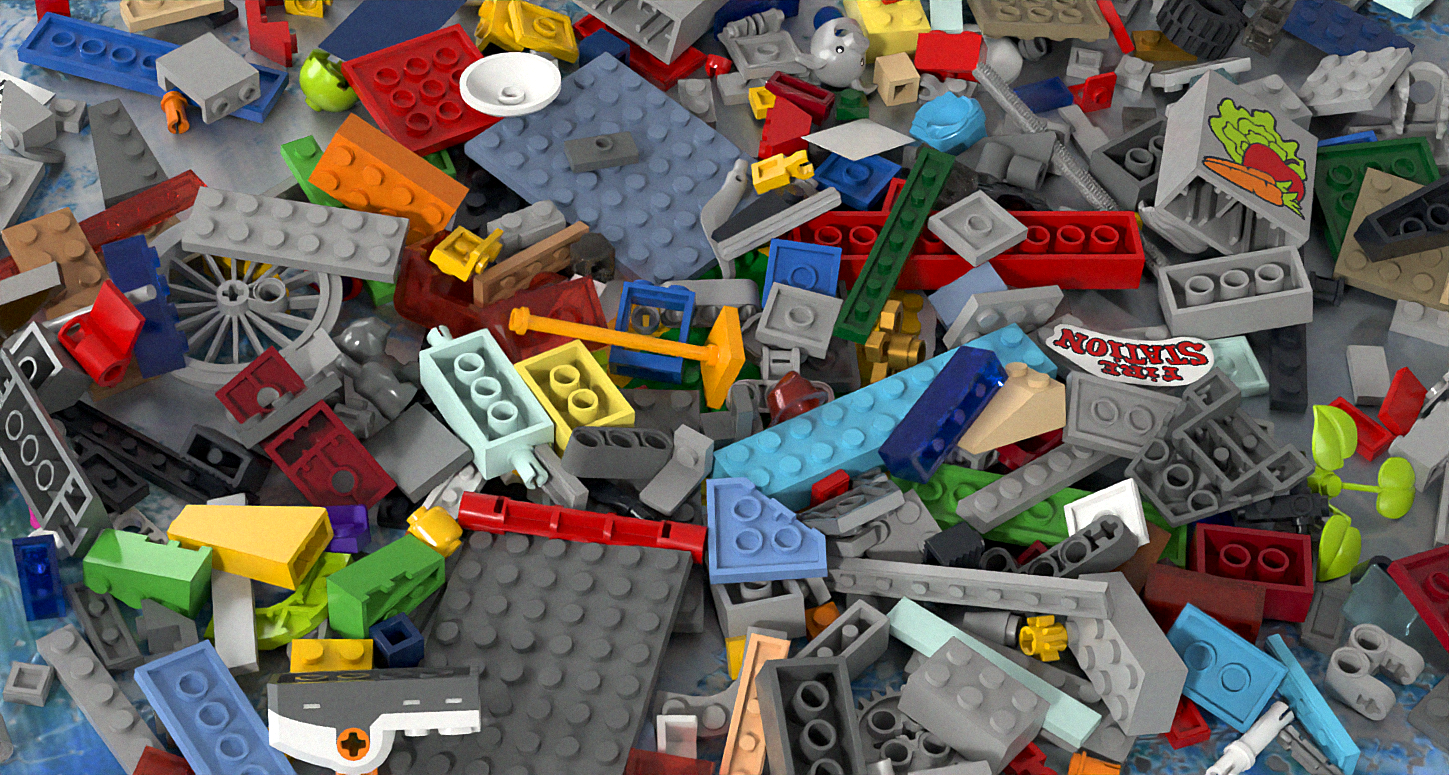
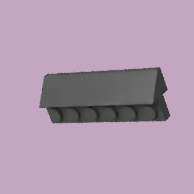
M1 348L0 458L43 530L56 531L71 557L85 558L100 531L105 528L114 529L100 497L8 348Z

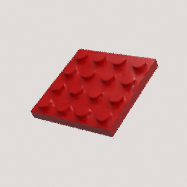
M459 23L341 63L342 75L383 133L419 157L473 139L505 118L481 113L468 105L461 96L460 78L467 67L484 58V56Z

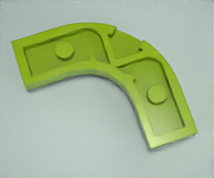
M322 552L294 594L283 602L271 607L255 608L258 650H272L292 642V639H299L318 627L326 618H329L326 577L353 564L354 561L351 554ZM212 615L203 637L205 640L208 639L212 646L215 647L214 619Z

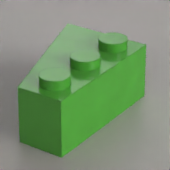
M105 528L83 560V584L99 594L108 592L114 598L123 601L132 608L142 609L141 600L150 599L194 621L211 595L213 548L201 546L199 551L181 548L182 544L180 541L169 540L166 545L149 542L148 535Z
M409 533L326 577L330 628L345 639H369V627L401 612H405L408 615L445 583L444 556Z

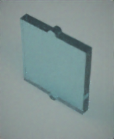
M1376 563L1372 564L1358 583L1352 584L1353 591L1338 611L1355 627L1364 623L1373 624L1394 638L1401 640L1403 636L1409 635L1408 628L1419 613L1398 585Z

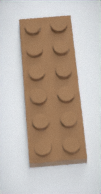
M69 207L2 230V239L21 273L54 261L61 264L66 288L42 308L47 320L93 305L103 282L110 279ZM81 325L70 328L66 334L68 336L73 335L80 329ZM135 343L131 352L133 357L122 381L113 388L108 386L100 387L93 381L88 387L87 392L93 403L161 377V367L152 361Z

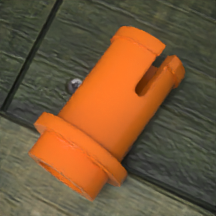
M170 91L163 96L161 109L166 113L168 130L176 134L175 124H177L179 134H182L190 127L185 110L188 104L185 96L177 91Z
M1082 750L1081 754L1073 752L1067 775H1119L1121 765L1086 756L1087 752Z

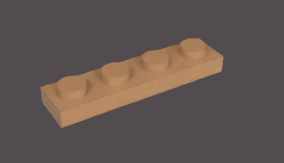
M578 221L483 271L480 275L474 276V306L484 312L588 256L589 226Z

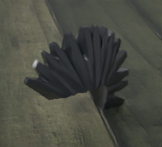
M1006 184L980 185L977 190H972L971 192L973 194L981 190L1006 211H1053L1044 201L1034 198L1033 194L1022 193L1023 189H1016L1014 186L1009 188Z

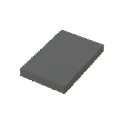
M418 402L362 443L365 449L397 484V487L413 503L418 502L475 458L463 442Z

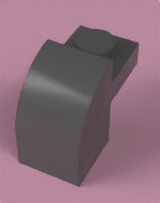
M747 384L732 385L729 411L700 414V433L714 440L713 452L764 431L757 401L755 398L750 399Z

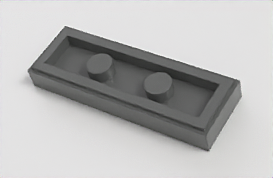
M83 580L64 586L65 596L94 654L111 677L145 665L144 656L110 593H96L88 586H85Z

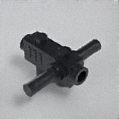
M1300 451L1306 457L1305 451ZM1306 478L1290 489L1289 495L1273 496L1237 507L1238 522L1255 524L1291 521L1292 527H1296V534L1311 536V526L1315 525L1314 520L1329 517L1328 495L1312 493V488L1308 487V480ZM1311 539L1312 563H1314V562H1313L1312 539Z

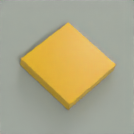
M511 0L508 9L516 44L538 52H547L553 57L575 63L579 52L569 16L523 0Z

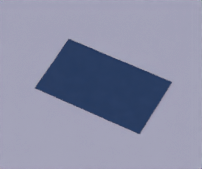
M364 0L318 47L344 61H349L439 30L467 0Z

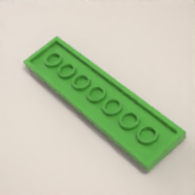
M894 454L889 480H892L901 489L902 495L914 489L940 529L944 531L965 521L955 513L960 500L1006 475ZM1065 487L1056 494L984 534L980 533L967 521L965 522L972 531L976 530L979 532L982 538L1030 547L1038 539L1049 550L1069 537L1064 506L1094 494V492ZM1141 502L1145 519L1172 534L1158 560L1168 557L1183 572L1186 562L1187 524L1172 528L1150 503Z

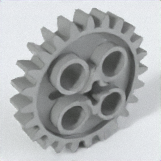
M902 684L900 693H895L888 685L886 686L884 696L872 690L870 701L864 698L858 700L857 709L855 708L865 763L891 758L894 774L907 775L908 772H915L921 768L928 767L934 769L970 761L897 708L906 684Z

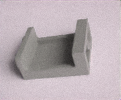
M210 32L155 60L158 86L166 92L178 87L201 106L203 121L208 125L261 96L259 71Z

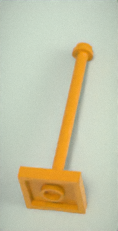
M725 305L703 346L530 315L528 307L514 308L510 316V330L516 331L520 335H524L526 330L529 329L700 361L703 377L706 407L721 408L729 388L734 383L745 362L738 308Z

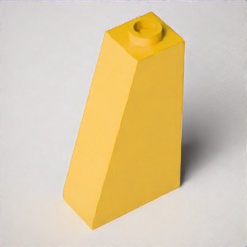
M186 505L179 516L171 522L169 529L166 531L168 539L180 541L182 544L181 548L199 551L201 546L212 547L213 569L295 591L334 537L326 508L302 506Z

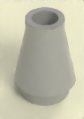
M966 611L962 628L1002 646L1017 647L1019 633L1022 628L1021 616L1013 615L1012 611Z

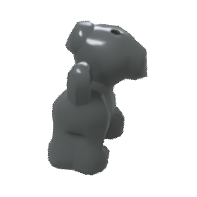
M376 317L358 319L350 323L341 335L335 336L332 339L341 351L335 361L336 368L352 378L354 391L370 401L382 417L391 422L416 394L417 388L414 385L420 379V364L416 361H408L404 365L394 356L386 354V338L391 332V327Z

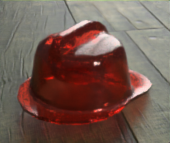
M789 371L767 396V406L771 417V422L767 429L821 406L828 398V392L817 390L809 380L801 377L798 372Z

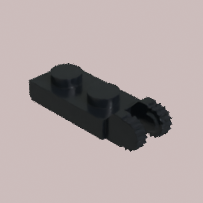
M77 435L70 440L73 450L80 456L76 460L102 501L120 515L150 494L149 485L146 481L99 445L95 446L81 435Z

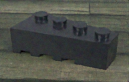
M1449 174L1364 218L1353 237L1372 263L1449 246Z

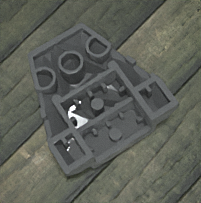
M1218 366L1187 387L1182 394V401L1173 413L1169 411L1163 419L1161 429L1154 438L1150 437L1124 472V476L1127 479H1134L1138 485L1139 492L1172 528L1286 493L1315 473V467L1291 442L1280 448L1240 407L1241 390Z

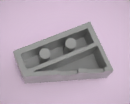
M323 327L312 333L315 339L297 351L294 347H291L283 354L286 357L287 363L303 381L320 370H323L325 374L333 371L343 385L323 398L324 402L333 411L337 403L346 404L344 374L336 368L335 362L341 351ZM264 388L258 393L257 402L262 408L272 409L274 408L272 403L279 398V394L272 388ZM226 409L227 419L239 434L243 431L240 423Z

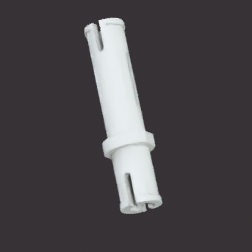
M1280 701L1273 703L1271 708L1239 740L1229 743L1224 748V755L1207 769L1206 775H1238L1241 771L1250 769L1255 763V757L1282 729L1294 720L1293 712L1289 711L1282 717L1281 715L1289 707Z

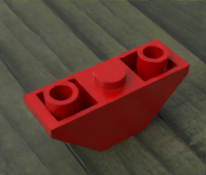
M776 96L774 108H767L762 140H760L758 160L762 161L781 153L786 157H790L795 152L806 150L808 154L809 141L801 137L811 134L812 116L784 97Z

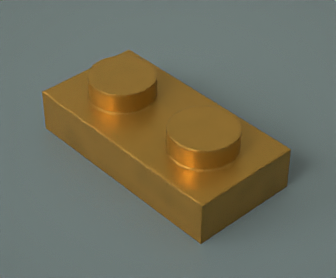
M1145 30L1131 32L1130 39L1135 47L1133 55L1143 61H1197L1198 59L1197 56L1177 47L1162 31Z

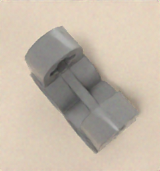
M1364 623L1354 627L1349 640L1344 646L1333 652L1323 679V687L1332 698L1343 702L1372 720L1379 721L1384 719L1394 707L1396 697L1387 685L1373 676L1380 672L1397 683L1409 685L1423 671L1425 663L1421 655L1410 646L1389 635L1380 627Z

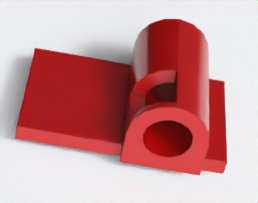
M109 279L103 282L91 312L78 315L66 322L60 329L57 338L98 386L113 388L122 381L133 357L131 352L146 319ZM79 323L81 325L80 329L73 335L68 336L66 334L68 330Z

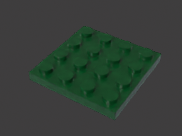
M1426 136L1317 147L1312 200L1335 264L1368 167L1424 186L1441 178Z

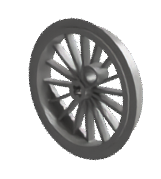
M189 218L164 231L143 250L131 268L125 285L124 293L149 284L154 286L157 293L156 298L135 305L136 309L146 319L136 341L140 349L152 361L176 378L193 386L214 391L220 390L251 363L240 364L239 325L244 329L258 356L264 352V349L250 324L284 348L279 353L285 359L286 357L283 354L291 347H294L297 351L315 339L312 333L321 327L329 335L336 323L342 303L341 275L309 270L281 281L273 276L277 273L278 275L282 274L288 267L273 265L252 283V277L260 263L251 261L243 280L240 281L238 280L237 259L231 258L232 280L225 281L212 256L202 254L219 284V287L215 286L181 261L195 253L183 251L181 241ZM175 269L205 292L169 283L170 270ZM312 282H316L320 289V295L287 297L286 287L290 292ZM169 295L196 303L167 305V298ZM275 297H278V298H277L276 300H274V301H268V300H270V299H273V298H275ZM317 308L312 321L285 314V311L290 309ZM194 316L167 327L168 317ZM265 321L304 332L292 342ZM233 325V364H214ZM203 327L177 351L169 346L168 340ZM218 330L204 362L188 357Z

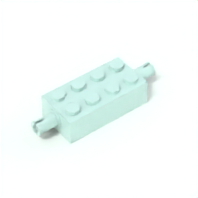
M439 326L443 336L440 335L436 327L433 328L427 335V340L432 347L419 352L420 381L456 437L472 452L475 457L472 461L485 480H489L516 469L527 488L535 489L532 478L537 483V486L541 487L547 481L548 473L542 468L533 454L535 447L547 443L554 451V423L487 328L456 339L452 337L446 326Z

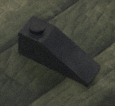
M793 184L769 190L714 230L711 238L719 244V242L809 198V196L805 194L801 187ZM789 231L774 239L788 240ZM771 240L751 251L769 247Z

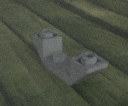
M150 599L141 600L143 616L135 617L139 641L147 639L150 655L169 651L177 652L199 643L195 621ZM153 710L157 734L165 733L168 749L176 748L177 744L156 711Z

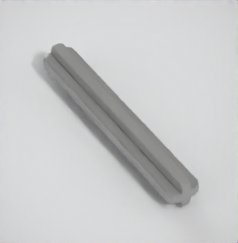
M829 187L719 242L717 245L718 253L725 262H729L765 244L771 238H776L838 207L842 203L841 195L835 187Z

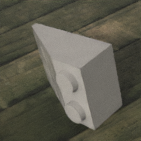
M706 551L703 566L725 638L746 635L748 626L787 632L786 640L788 641L793 638L806 636L804 598L795 579L710 584L709 551Z

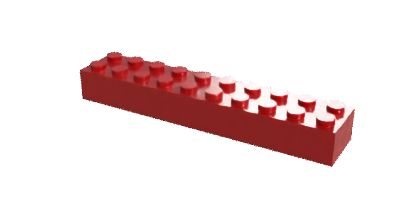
M828 211L790 230L788 240L842 248L838 280H845L846 289L852 290L891 211ZM933 211L931 216L939 213L940 211ZM1007 211L1028 228L1027 237L1020 243L988 260L1004 284L1022 289L1058 285L1060 289H1138L1145 256L1134 211ZM927 222L895 290H938L942 286L948 285L962 277L975 267L927 228Z

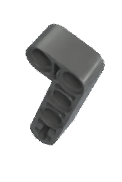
M1112 514L1098 518L1024 566L1006 549L1001 547H994L985 552L980 559L982 570L1078 579L1081 574L1108 573L1135 555L1139 542L1137 536L1118 516ZM1002 609L1003 611H1012L1015 616H1021L1022 623H1026L1029 617H1037L1043 614L1039 612Z

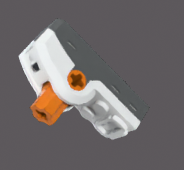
M479 665L286 672L273 674L267 683L269 745L296 759L332 768L336 771V775H379L378 766L383 764L390 753L396 730H405L406 736H425L430 734V729L438 728L440 735L470 734L472 732H480ZM350 732H357L358 739L362 740V742L356 743L354 736L350 735Z

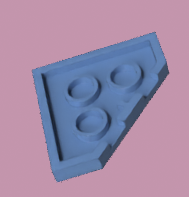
M745 477L706 479L710 584L828 577L824 534L814 527L812 529L808 528L796 519L795 513L776 499L772 498L770 500L756 490V485Z

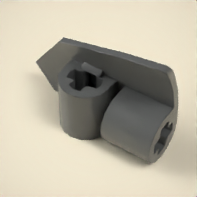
M1048 131L983 137L970 148L956 156L955 162L961 178L986 185H995V183L1002 185V183L1037 192L1043 183L1057 137L1056 132Z

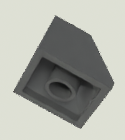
M32 321L9 350L48 414L75 405L94 381L58 341L57 336L37 321Z

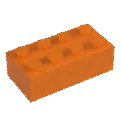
M352 112L335 133L308 179L310 183L352 210L409 219L410 228L405 244L424 257L428 255L470 190Z

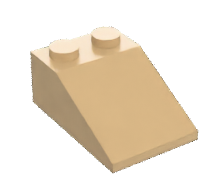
M1009 363L1004 369L990 372L931 425V432L976 455L1065 427V385L1050 378L1048 374L1039 373L1029 368L1025 363Z

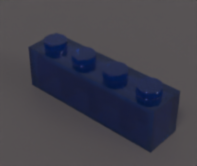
M144 234L101 245L109 278L123 294L149 284L153 285L156 289V298L135 305L136 309L146 319L133 348L142 378L147 379L186 368L183 353L189 352L190 349L184 330L177 332L175 324L180 323L175 303H167L165 296L170 295V290L165 274L158 275L156 268L161 267L156 247L148 248Z
M963 345L958 348L878 449V454L893 477L926 484L1009 378L994 351Z

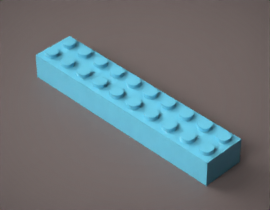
M1013 323L713 452L712 471L710 472L709 479L745 477L756 485V490L770 500L772 498L776 499L794 513L810 506L812 485L839 469H843L850 478L875 466H878L881 473L891 470L894 454L917 458L947 445L948 440L931 432V425L990 372L1004 369L1009 363L1021 362L1039 373L1048 374L1050 378L1055 380L1058 367L1016 323Z

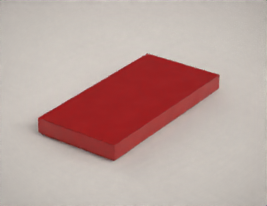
M588 14L572 25L574 36L581 41L600 28H603L629 44V68L664 92L678 84V80L685 79L702 67L707 60L706 54L690 46L670 65H667L592 14Z

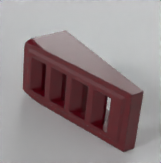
M776 71L768 79L764 87L775 96L784 97L812 116V123L819 127L829 118L836 97L835 93L780 71Z

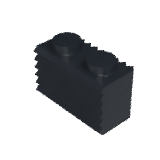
M200 424L192 426L179 452L180 459H184L199 469H203L204 472H208L209 475L221 479L222 482H226L227 485H231L233 488L252 493L260 491L273 465V461L251 448L247 450L244 444L216 429Z
M965 521L924 540L923 562L921 564L982 570L980 559L981 552L985 551L984 540L979 532L976 530L972 531ZM934 602L935 605H936L938 608H943L944 604H946V605H949V604H950V603Z

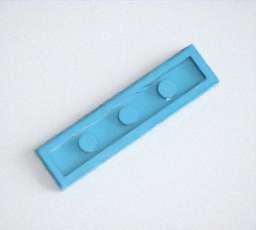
M1274 634L1266 637L1262 651L1289 668V671L1278 685L1277 690L1317 748L1330 759L1328 764L1334 763L1345 775H1352L1361 751L1280 635Z

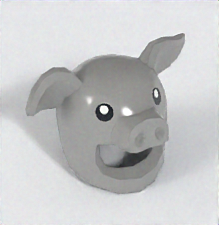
M841 17L824 23L812 36L810 54L801 53L794 59L800 65L812 69L818 79L832 87H850L857 91H864L865 95L872 94L878 88V84L864 83L860 79L865 70V51L869 48L870 41L864 37L862 28L855 19ZM840 29L851 31L850 34L844 37H838L835 34Z

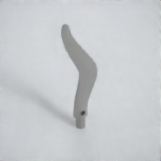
M743 159L735 161L733 171L728 172L724 186L704 205L701 212V224L720 264L723 279H735L734 259L725 262L720 257L717 249L718 243L711 238L714 230L727 222L745 192L748 183L746 172L749 164Z

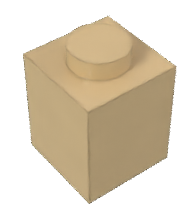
M903 52L876 57L873 83L878 84L877 91L886 107L916 102L920 75L907 53Z

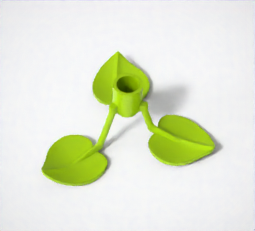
M1314 405L1315 421L1312 436V452L1317 465L1315 466V473L1307 477L1308 487L1312 488V493L1328 495V500L1337 497L1341 489L1378 493L1376 509L1381 516L1390 519L1404 516L1412 507L1416 493L1414 486L1416 479L1411 464L1402 457L1388 458L1382 464L1378 473L1379 486L1341 482L1340 477L1333 470L1342 468L1344 466L1343 459L1351 457L1356 450L1357 428L1351 416L1337 407ZM1329 502V511L1334 515L1326 522L1321 536L1315 579L1320 582L1347 575L1357 565L1361 554V535L1359 530L1355 527H1350L1351 517Z

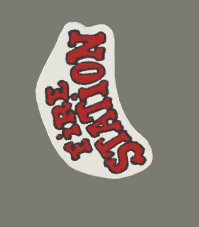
M1059 324L1054 328L1055 334L1046 339L1047 346L1093 375L1123 383L1150 386L1188 385L1204 376L1214 364V355L1209 344L1201 339L1192 337H1177L1158 341L1132 340L1097 333L1073 325Z

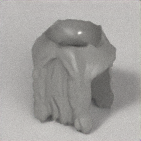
M1428 60L1415 62L1407 66L1394 82L1395 87L1391 95L1392 107H1390L1393 123L1392 129L1395 133L1402 136L1405 119L1410 121L1436 120V139H1441L1448 128L1449 73L1436 62ZM1417 81L1430 82L1435 87V94L1427 102L1420 103L1414 101L1409 96L1411 85Z

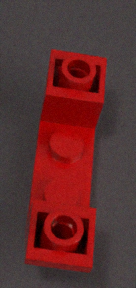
M245 0L250 49L286 68L293 67L292 54L298 53L296 34H290L288 21L268 23L267 15L261 16V14H266V7L284 5L283 0Z

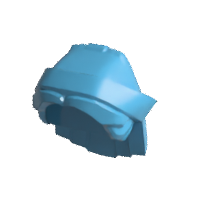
M950 91L924 104L915 114V119L912 121V127L909 130L911 136L928 145L930 149L958 156L983 137H988L985 126L986 115L978 100L968 98L967 96H960L958 98Z

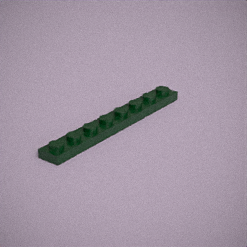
M923 147L834 324L832 336L865 345L871 331H875L881 317V311L887 299L891 298L952 173L956 156Z

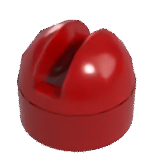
M708 54L705 63L706 74L709 78H713L716 75V79L717 75L729 74L733 62L718 55Z

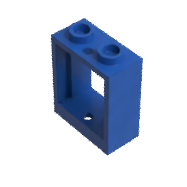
M647 280L624 281L615 325L616 331H628L633 304L682 311L684 313L678 342L689 344L696 309L695 292L680 285H671L669 288L654 286L652 282ZM612 345L608 362L610 374L681 385L686 358L676 356L673 358L624 350L622 346Z

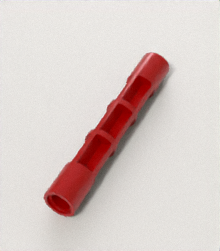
M464 491L458 514V524L465 530L484 531L499 535L512 532L549 537V540L563 539L602 545L644 546L691 551L693 563L701 565L705 559L708 542V526L661 520V522L617 516V513L613 512L604 514L564 508V505L559 504L549 506L515 501L511 497Z

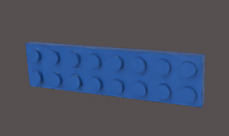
M46 12L17 50L18 60L21 62L162 98L170 91H177L185 96L187 104L201 107L178 87L166 92L158 86L155 60L182 45ZM249 63L259 71L261 96L228 115L263 123L289 84V73Z

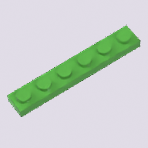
M313 135L281 145V156L311 204L352 210L308 181L324 154ZM397 271L394 284L362 279L363 287L376 307L408 295L409 287L399 271Z

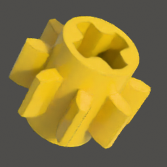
M1054 615L1027 618L1028 626L1023 627L1019 633V645L1022 652L1028 656L1032 655V658L1042 662L1058 661L1060 659L1058 652L1064 651L1068 643L1065 627L1059 622L1054 623Z

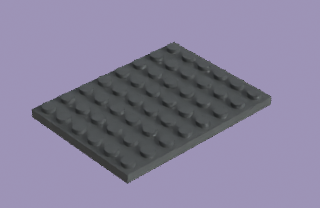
M468 530L426 642L424 658L419 661L417 667L479 665L480 732L440 735L438 728L430 729L429 735L406 736L405 730H396L392 749L383 764L380 765L378 774L628 775L693 564L691 551L644 546L603 545L563 539L549 540V537L506 532L505 535H499L484 531Z

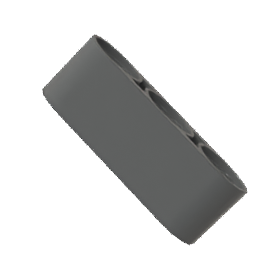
M579 426L573 429L560 462L566 472L576 477L653 479L665 466L673 446V441L669 435L657 429Z

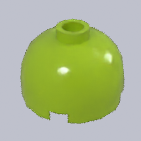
M313 49L300 70L299 83L302 92L306 95L305 102L317 112H321L323 109L331 113L343 112L352 108L360 99L341 73V63L343 61L339 60L336 64L328 60L331 54L321 49Z

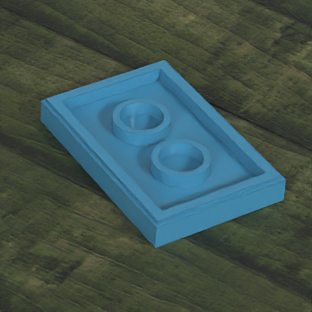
M1187 602L1165 635L1189 669L1182 694L1243 734L1249 730L1289 671L1287 666L1190 602Z

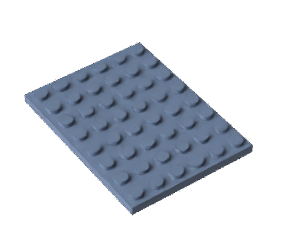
M604 52L563 79L558 96L545 108L525 116L505 117L465 143L464 153L530 204L533 205L536 202L550 199L564 215L566 228L578 221L589 226V249L631 281H650L654 286H661V284L667 281L696 280L719 263L703 230L701 212L704 205L722 189L728 172L733 171L736 160L743 159L748 162L749 165L746 172L748 183L745 192L728 220L765 194L758 195L753 185L751 164L757 163L756 159L608 52ZM630 131L640 154L639 163L578 173L572 172L563 150L564 141Z

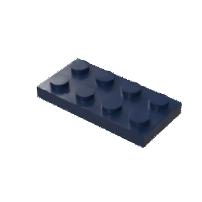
M1296 0L1282 27L1284 30L1329 55L1347 56L1358 51L1370 53L1387 47H1394L1395 49L1409 47L1412 55L1416 46L1404 37L1392 33L1377 22L1365 18L1348 6L1342 5L1335 0Z

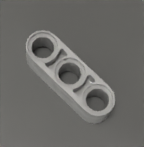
M750 279L667 281L660 286L669 288L671 285H680L696 293V309L692 328L713 327L724 305L738 308L740 326H743L750 317L762 312L758 285ZM659 308L660 322L669 328H681L684 312Z

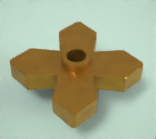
M887 299L881 311L879 331H871L865 343L867 361L874 362L870 385L894 375L895 369L906 370L925 360V341L918 339L916 335L901 333L904 318L902 301Z

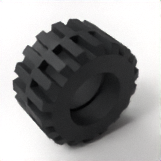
M1166 0L1156 16L1159 29L1172 43L1189 54L1209 60L1222 59L1245 24L1241 12L1230 0Z

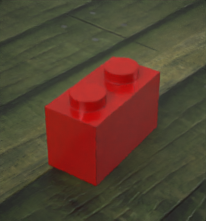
M941 30L918 33L914 67L920 77L926 73L935 76L940 82H945L946 78L949 77L980 84L973 76L972 71L977 68L976 65L982 61V64H986L988 47L983 36L972 31H963L960 34H947Z

